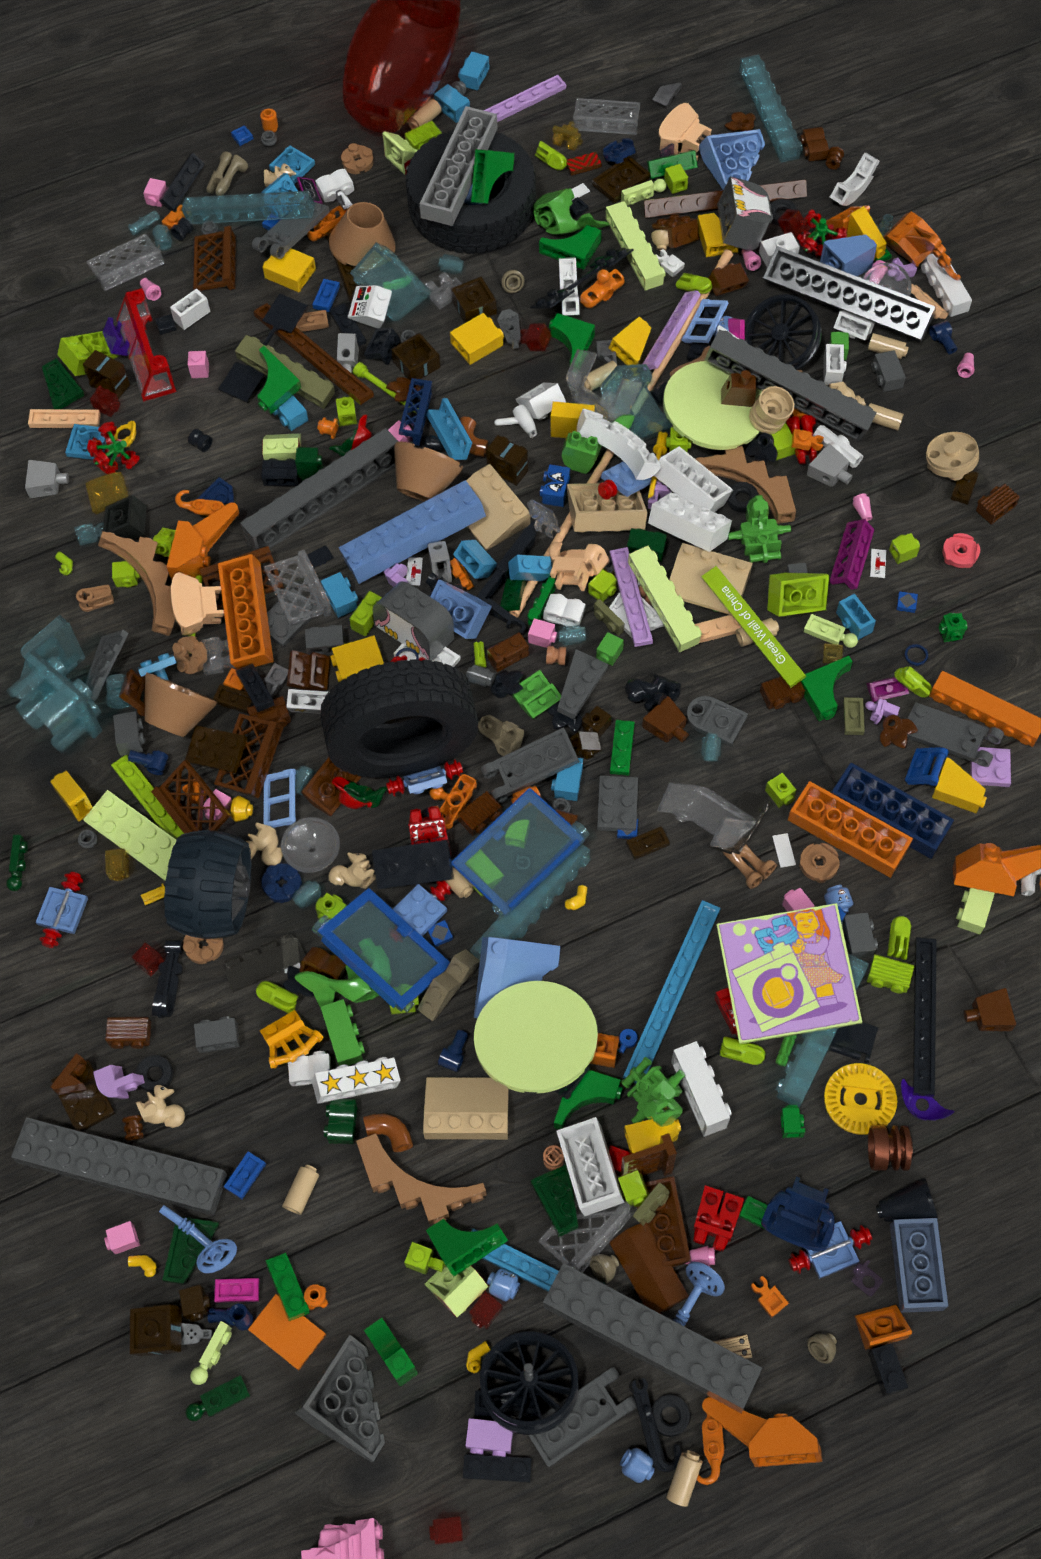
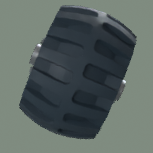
M214 830L193 831L182 834L176 839L169 859L165 881L164 912L168 926L182 934L202 939L223 938L239 932L246 913L251 883L252 862L251 849L248 842L237 836Z

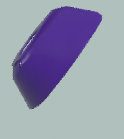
M902 1079L901 1092L909 1113L914 1118L919 1120H938L951 1116L954 1113L953 1110L942 1107L932 1097L913 1095V1088L907 1084L905 1079ZM922 1098L928 1101L929 1107L926 1111L917 1109L916 1101Z

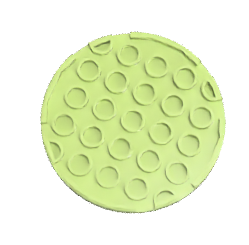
M700 361L682 367L668 381L663 395L665 415L677 433L682 437L685 436L692 440L694 444L714 450L735 449L737 446L748 444L754 440L760 431L755 429L750 422L749 412L751 407L721 404V388L730 373L707 361ZM756 388L755 401L762 392L758 388Z
M548 981L523 982L502 990L484 1006L477 1018L474 1030L476 1055L485 1072L494 1081L507 1086L508 1089L522 1093L551 1092L575 1081L584 1073L590 1061L593 1060L598 1040V1030L594 1014L583 998L563 985Z

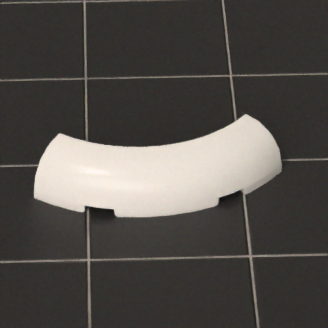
M582 409L577 424V432H580L581 437H597L598 444L615 453L628 465L636 480L651 478L659 471L661 465L657 457L645 448L646 443L637 435L616 421L611 423L603 419L602 414Z

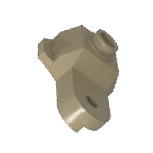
M492 715L483 716L478 722V730L494 742L500 755L505 756L521 747L524 730L509 721L502 722Z

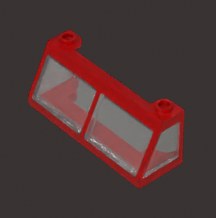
M143 288L127 292L122 302L117 322L121 321L122 327L120 332L124 343L128 340L130 344L127 352L143 402L175 393L176 389L167 359L162 355L153 356L145 332L147 330V321L151 322L153 320Z

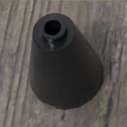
M920 1178L879 1200L880 1205L876 1206L879 1219L884 1218L885 1222H893V1220L938 1219L926 1178Z

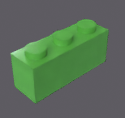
M343 999L321 1006L339 1066H349L363 1061L361 1054H364L365 1051L362 1041L357 1042L356 1035H359L356 1023L352 1024L350 1017L353 1016L350 1004L345 1005Z

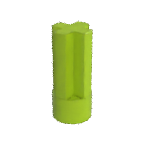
M481 641L479 643L474 642L475 665L486 668L484 644Z

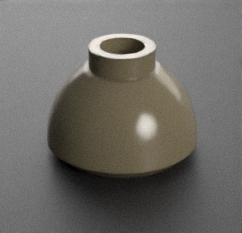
M517 270L506 271L501 279L503 289L508 293L519 292L524 286V276Z
M605 1254L592 1256L590 1267L594 1276L600 1282L608 1284L614 1278L616 1268L619 1266L617 1258L614 1255L608 1256Z
M830 1333L816 1334L808 1339L807 1346L809 1352L817 1361L828 1364L835 1357L837 1340Z

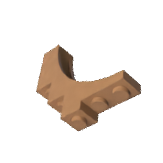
M742 446L725 450L724 455L696 458L699 463L715 476L752 484L757 489L758 495H762L765 501L768 502V507L773 513L777 524L794 521L796 509L787 476L769 478L765 462L753 461L747 463Z
M102 531L98 546L112 551L127 561L141 576L150 593L153 604L151 631L169 636L175 617L171 604V586L165 585L169 573L167 565L163 562L153 561L158 542L147 537H140L139 541L135 542L130 538H122L114 533Z
M377 1134L356 1141L373 1192L383 1193L388 1191L390 1186L394 1185L401 1209H412L417 1207L419 1202H422L429 1225L436 1224L443 1218L445 1221L449 1219V1209H452V1211L464 1207L463 1204L470 1201L477 1203L482 1201L484 1196H487L483 1183L469 1187L447 1188L433 1186L415 1179L405 1173L390 1159L382 1148Z

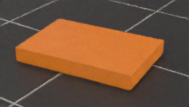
M276 1294L248 1329L298 1371L326 1336V1333L304 1316L288 1321L280 1298Z

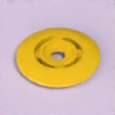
M854 1063L843 1066L833 1073L825 1087L824 1103L830 1118L840 1128L852 1134L868 1135L870 1125L887 1126L890 1123L897 1109V1094L893 1083L881 1070L868 1064ZM843 1087L846 1089L843 1096L845 1106L841 1105L840 1094ZM876 1092L879 1093L881 1100L879 1110L875 1109L877 1105ZM856 1094H864L867 1102L864 1105L857 1104L854 1100Z

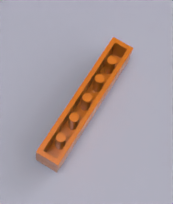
M941 672L931 690L929 697L933 698L936 702L950 706L954 711H960L969 718L984 723L989 728H999L1004 732V735L1013 737L1024 745L1033 747L1041 733V718L947 672Z

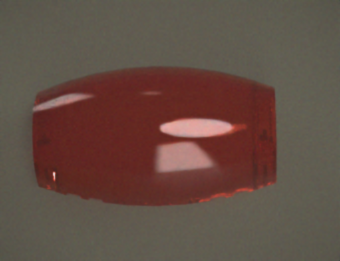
M377 0L371 4L355 31L344 67L343 102L353 119L370 130L380 133L385 131L393 133L413 119L426 105L445 75L454 52L460 22V0Z

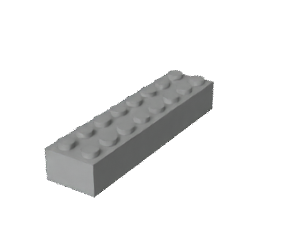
M465 107L420 202L421 218L453 226L473 183L475 149L488 150L497 131V114Z

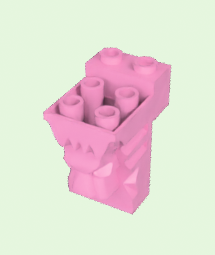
M374 1518L355 1521L356 1525L343 1524L338 1526L326 1524L323 1530L320 1531L318 1548L301 1551L302 1559H384V1550L379 1548V1540L383 1539L382 1525Z

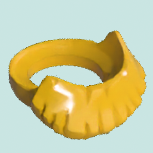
M130 421L128 424L120 426L114 435L115 440H118V433L121 430L129 429L131 430L130 435L121 440L126 441V447H130L136 436L135 421Z

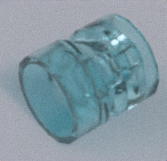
M115 674L106 679L107 705L111 708L122 709L130 706V704L119 697L126 675Z

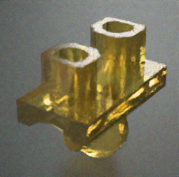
M570 121L568 125L563 124L562 127L554 125L552 129L554 145L561 146L563 140L568 141L566 144L567 148L575 151L578 144H582L581 133H578L579 129L574 127V122Z

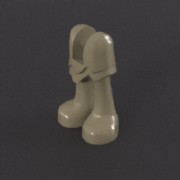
M223 152L219 157L220 163L216 172L213 171L206 191L209 194H214L216 191V195L222 197L229 189L237 171L244 173L248 168V164L238 155L232 156L229 152ZM226 168H228L225 176L223 177V173L225 172Z

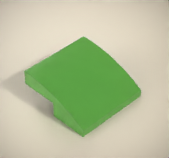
M540 670L522 681L520 685H522L523 689L512 695L532 719L550 708L553 704H556L561 698L558 690L552 683L548 682Z

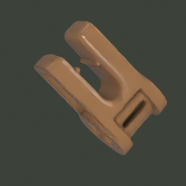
M109 585L81 589L76 594L79 606L85 612L114 603Z

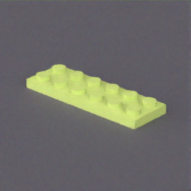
M107 790L83 820L166 881L168 863L176 839Z

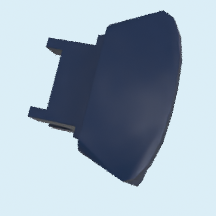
M796 1176L792 1188L788 1187L785 1192L781 1190L773 1196L766 1208L761 1225L771 1234L789 1243L808 1250L823 1252L828 1247L835 1226L834 1214L828 1210L829 1203L825 1202L828 1189L824 1188L822 1192L799 1182L800 1178ZM819 1215H820V1219H819V1220L822 1221V1222H824L823 1226H821V1223L817 1221L818 1218H819Z

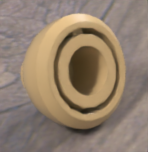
M653 231L651 237L653 243L657 246V250L661 251L664 249L666 251L669 246L668 231Z

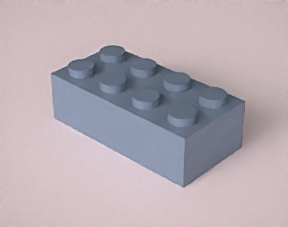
M937 1218L893 1220L890 1224L900 1312L944 1311L948 1307Z

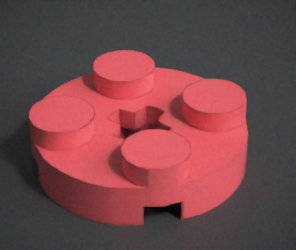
M954 534L953 537L946 539L943 545L942 554L945 563L957 568H971L979 557V544H976L973 541L974 538L968 534ZM963 548L965 553H959L957 550Z

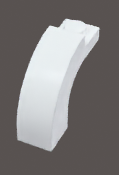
M864 153L852 175L846 181L837 183L830 198L843 206L853 203L870 184L874 177L872 174L880 161L868 153Z
M576 257L559 258V283L561 290L577 281ZM577 286L572 289L575 292L561 301L562 315H580Z

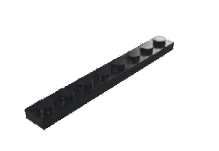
M916 937L913 1095L934 1097L937 939Z

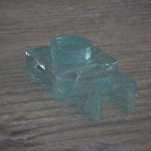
M104 522L99 523L96 527H93L92 523L74 527L80 546L97 542L98 537H101Z

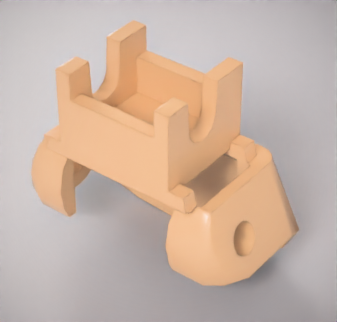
M689 103L680 104L667 115L659 128V137L661 138L660 151L668 156L695 150L697 153L700 143L705 139L702 137V134L710 136L712 129L699 123V116ZM682 143V149L678 151V144Z
M553 542L549 547V556L553 564L550 576L555 578L557 575L555 585L559 590H561L564 584L578 585L581 591H585L589 576L598 575L610 562L605 550L597 544H588L585 550L578 549L560 552L562 542Z
M178 572L174 575L171 583V604L176 622L181 627L182 635H191L200 631L203 628V624H221V618H215L223 617L224 610H217L216 601L219 598L218 594L221 592V586L202 587V583H199L198 579Z

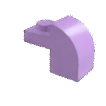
M109 1065L94 1071L97 1088L107 1097L127 1099L129 1098L128 1092L136 1090L137 1086L145 1083L143 1075L131 1073L124 1076L120 1066Z

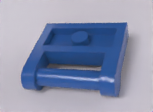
M943 747L916 748L905 778L908 785L929 784L937 786L944 759L947 758L949 751ZM937 757L931 775H928L933 759Z

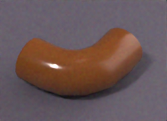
M461 417L460 422L472 441L469 453L485 458L488 440L477 438L474 435L476 422L472 418Z
M385 1113L363 1117L367 1136L373 1134L386 1135L391 1141L394 1152H403L413 1147L411 1135L406 1125L397 1117Z

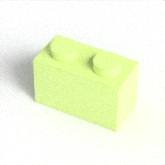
M970 888L969 891L965 890L961 902H964V906L959 908L956 919L959 920L957 927L981 934L985 927L995 893Z

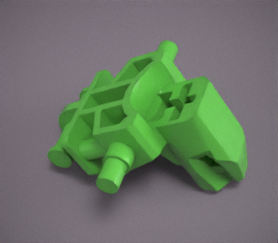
M762 495L755 496L749 501L745 515L747 522L741 523L739 531L730 532L728 535V540L741 539V543L745 545L744 554L749 556V562L751 563L757 561L767 563L768 560L781 559L780 549L782 543L781 540H778V534L791 532L790 525H777L775 519H768V502L765 501Z
M644 1057L637 1067H633L630 1070V1074L621 1081L623 1086L628 1089L635 1080L637 1081L636 1085L627 1093L628 1097H633L638 1102L637 1109L639 1111L631 1120L633 1123H638L647 1118L653 1119L660 1127L671 1125L682 1114V1108L674 1100V1097L682 1093V1089L678 1084L685 1076V1073L679 1069L675 1075L667 1079L660 1071L662 1067L655 1066L645 1074L643 1071L648 1066H651L652 1062L647 1057Z

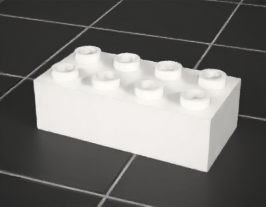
M680 446L659 459L661 468L654 476L680 497L691 500L701 507H707L712 512L723 507L733 491L732 488Z
M669 493L652 504L648 524L710 552L728 539L732 520L722 514L710 511L707 507H701L691 500H686L676 493Z
M696 1041L675 1049L671 1062L676 1073L679 1069L685 1073L680 1083L703 1137L726 1129L732 1114L727 1103L724 1104L721 1098L723 1092L720 1085H716L713 1077H715L711 1065L707 1066L705 1050L702 1046L699 1047Z
M595 1117L557 1130L579 1209L583 1215L587 1216L625 1203L602 1127L597 1118Z

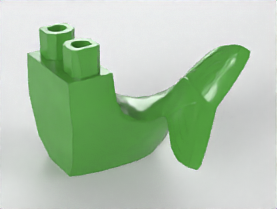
M571 188L547 193L534 204L536 223L551 234L573 233L583 229L586 225L595 228L610 226L609 222L594 220L593 216L589 213L582 215L575 221L571 217L569 210L573 204L572 199L575 197Z
M630 414L621 415L614 421L630 429L635 416ZM577 431L568 433L562 448L564 465L571 470L587 474L597 460L602 445L598 444L597 437H581L580 432Z
M370 939L362 940L358 944L362 954H359L357 949H352V951L390 985V965L385 953L380 946L375 947ZM347 965L345 966L348 973L347 980L330 979L309 971L300 972L295 975V979L301 985L313 992L320 1007L333 1003L335 992L340 993L355 1003L372 1000L379 996Z

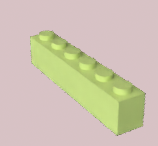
M625 201L607 206L606 220L610 223V227L621 248L634 249L626 257L644 290L663 285L665 270L663 267H660L658 258L653 254L650 243H647L645 240V234L639 229L637 219L633 218L631 208L627 207Z
M646 546L630 553L628 564L678 651L682 652L699 644L702 635L701 630L693 623L690 611H686L683 606L682 597L676 594L675 586L671 580H668L665 568L658 563L655 551H651L650 547Z

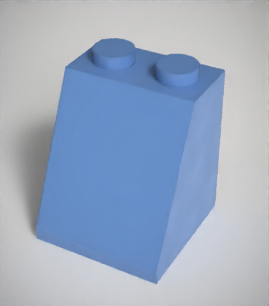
M867 235L827 240L823 244L820 262L854 276H859L872 268L877 245Z

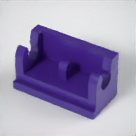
M108 317L103 335L111 354L127 356L130 344L128 340L124 343L120 333L121 321H118L117 326L114 327L113 318Z

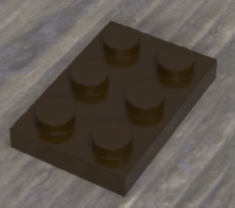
M628 156L624 158L623 162L614 164L594 178L592 185L615 203L621 199L622 190L644 183L650 179V173L632 157Z
M196 726L185 760L190 764L236 774L247 737Z
M89 1060L86 1061L87 1065L83 1074L76 1078L87 1089L59 1095L74 1129L80 1132L115 1114L108 1097L103 1095L97 1088L94 1069ZM58 1076L51 1079L52 1083H54Z

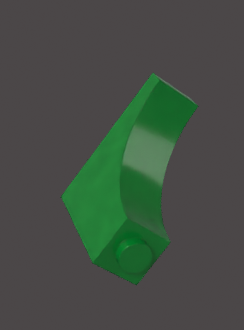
M475 149L471 202L488 204L490 191L497 178L504 172L513 171L515 153Z
M586 225L579 233L569 238L547 239L542 237L539 241V253L559 260V258L576 257V267L584 270L601 243V230Z
M557 313L549 324L551 337L561 341L568 348L571 354L570 373L577 374L594 339L595 325Z
M262 346L259 349V353L268 368V378L264 388L257 395L258 406L264 412L267 411L271 415L301 389V383L265 346Z
M850 656L805 674L806 677L801 680L805 689L804 698L818 721L829 720L836 714L838 705L834 698L833 686L839 677L850 671L853 662Z
M588 1070L571 1093V1097L569 1099L562 1097L554 1121V1128L563 1129L568 1118L583 1106L592 1103H609L614 1105L615 1099H620L623 1087H620L621 1080Z
M443 1218L426 1230L453 1277L508 1241L498 1223L484 1230L465 1232L453 1228Z
M380 1318L364 1330L400 1387L418 1375L412 1361L396 1340L383 1318Z

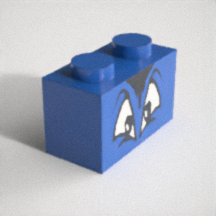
M549 464L548 471L544 472L543 477L545 485L541 486L540 489L543 504L564 507L567 484L570 481L569 467Z

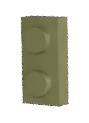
M600 599L594 603V615L596 618L602 620L611 632H615L620 636L624 632L625 623Z
M844 697V735H864L863 698Z
M659 1182L634 1213L633 1217L641 1225L644 1226L645 1223H649L654 1218L655 1210L659 1205L662 1206L666 1203L670 1193L668 1189Z

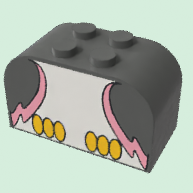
M730 176L717 203L722 240L724 244L746 250H754L759 246L773 219L769 196L761 186Z
M398 582L373 606L374 626L401 644H405L407 648L414 649L418 655L426 660L433 661L454 640V623L448 610L439 602L407 582Z

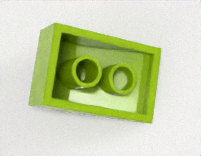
M780 573L770 575L767 610L778 617L826 610L829 575L815 573Z

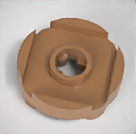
M355 143L350 144L341 155L344 169L351 174H360V171L364 170L367 172L374 163L372 150Z
M188 636L174 643L172 647L177 669L180 672L193 674L203 670V664L207 662V651L202 642H198L194 636Z
M826 843L810 844L801 854L799 867L809 879L818 883H824L826 880L833 878L838 871L840 863L838 853L832 846ZM815 859H817V860L823 859V860H824V861H823V864H824V865H823V866H821V865H820V866L816 865Z
M185 935L183 940V949L192 962L197 964H207L211 960H216L224 948L223 938L202 939ZM206 940L208 946L200 948L199 942Z

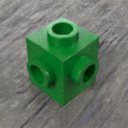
M962 613L943 615L941 623H939V632L942 634L943 641L962 640L968 627L967 621L963 619Z

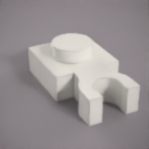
M664 249L660 251L662 257L656 254L661 267L672 277L684 268V262L673 254L669 257Z

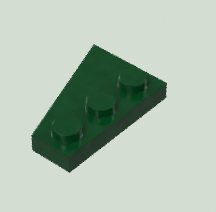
M57 358L42 366L54 410H61L85 396L83 390Z
M567 1165L532 1179L531 1185L558 1237L578 1229L572 1183Z
M187 1218V1221L190 1220L191 1224L194 1223L195 1227L210 1240L220 1225L218 1222ZM176 1224L162 1280L163 1282L185 1285L196 1266L199 1254L205 1247L192 1235H187L186 1231L182 1232V1228L178 1229Z

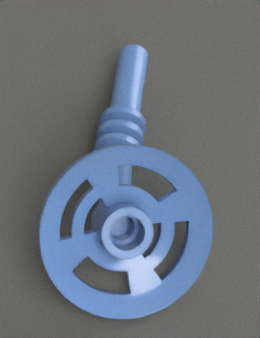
M165 1205L159 1210V1213L178 1225V1229L182 1228V1232L186 1231L187 1235H192L205 1247L199 1254L196 1262L201 1272L213 1273L227 1266L235 1257L237 1246L234 1241L221 1239L212 1242L195 1227L194 1223L191 1224L190 1220L187 1221L186 1217L183 1219ZM229 1251L228 1254L220 1261V1259L223 1257L224 1252Z
M691 1262L686 1267L687 1277L694 1285V1288L682 1309L678 1310L676 1317L673 1319V1321L684 1327L686 1325L685 1322L688 1321L687 1318L690 1317L689 1313L701 1292L711 1296H720L725 1290L721 1277L712 1268L700 1262Z

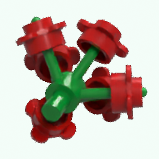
M812 209L802 222L804 225L807 224L809 228L816 227V229L812 233L804 232L803 235L799 234L797 239L806 252L811 253L813 251L816 252V256L821 257L824 242L846 238L847 229L838 227L833 231L834 226L831 224L827 226L826 219H821V214L815 213ZM818 236L820 237L819 241L822 243L819 246L815 241L818 238Z
M106 422L98 428V431L101 432L102 437L106 438L105 442L107 445H102L100 440L93 438V440L88 441L87 449L90 456L95 457L93 461L97 467L106 474L116 475L115 471L118 470V464L115 461L116 456L118 457L122 454L121 463L125 464L127 469L135 466L140 457L135 455V451H123L124 447L127 446L126 441L121 439L115 440L114 435L117 433V427L114 426V422Z

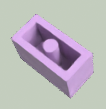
M469 1418L466 1449H470L472 1454L483 1455L484 1451H490L492 1456L506 1457V1453L511 1454L513 1432L501 1427L495 1421Z

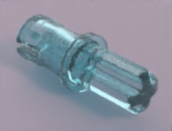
M152 211L143 218L140 217L138 221L129 225L128 228L135 235L145 228L148 229V226L159 220L160 216L157 211Z

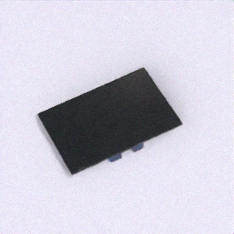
M326 545L304 556L312 569L334 558Z

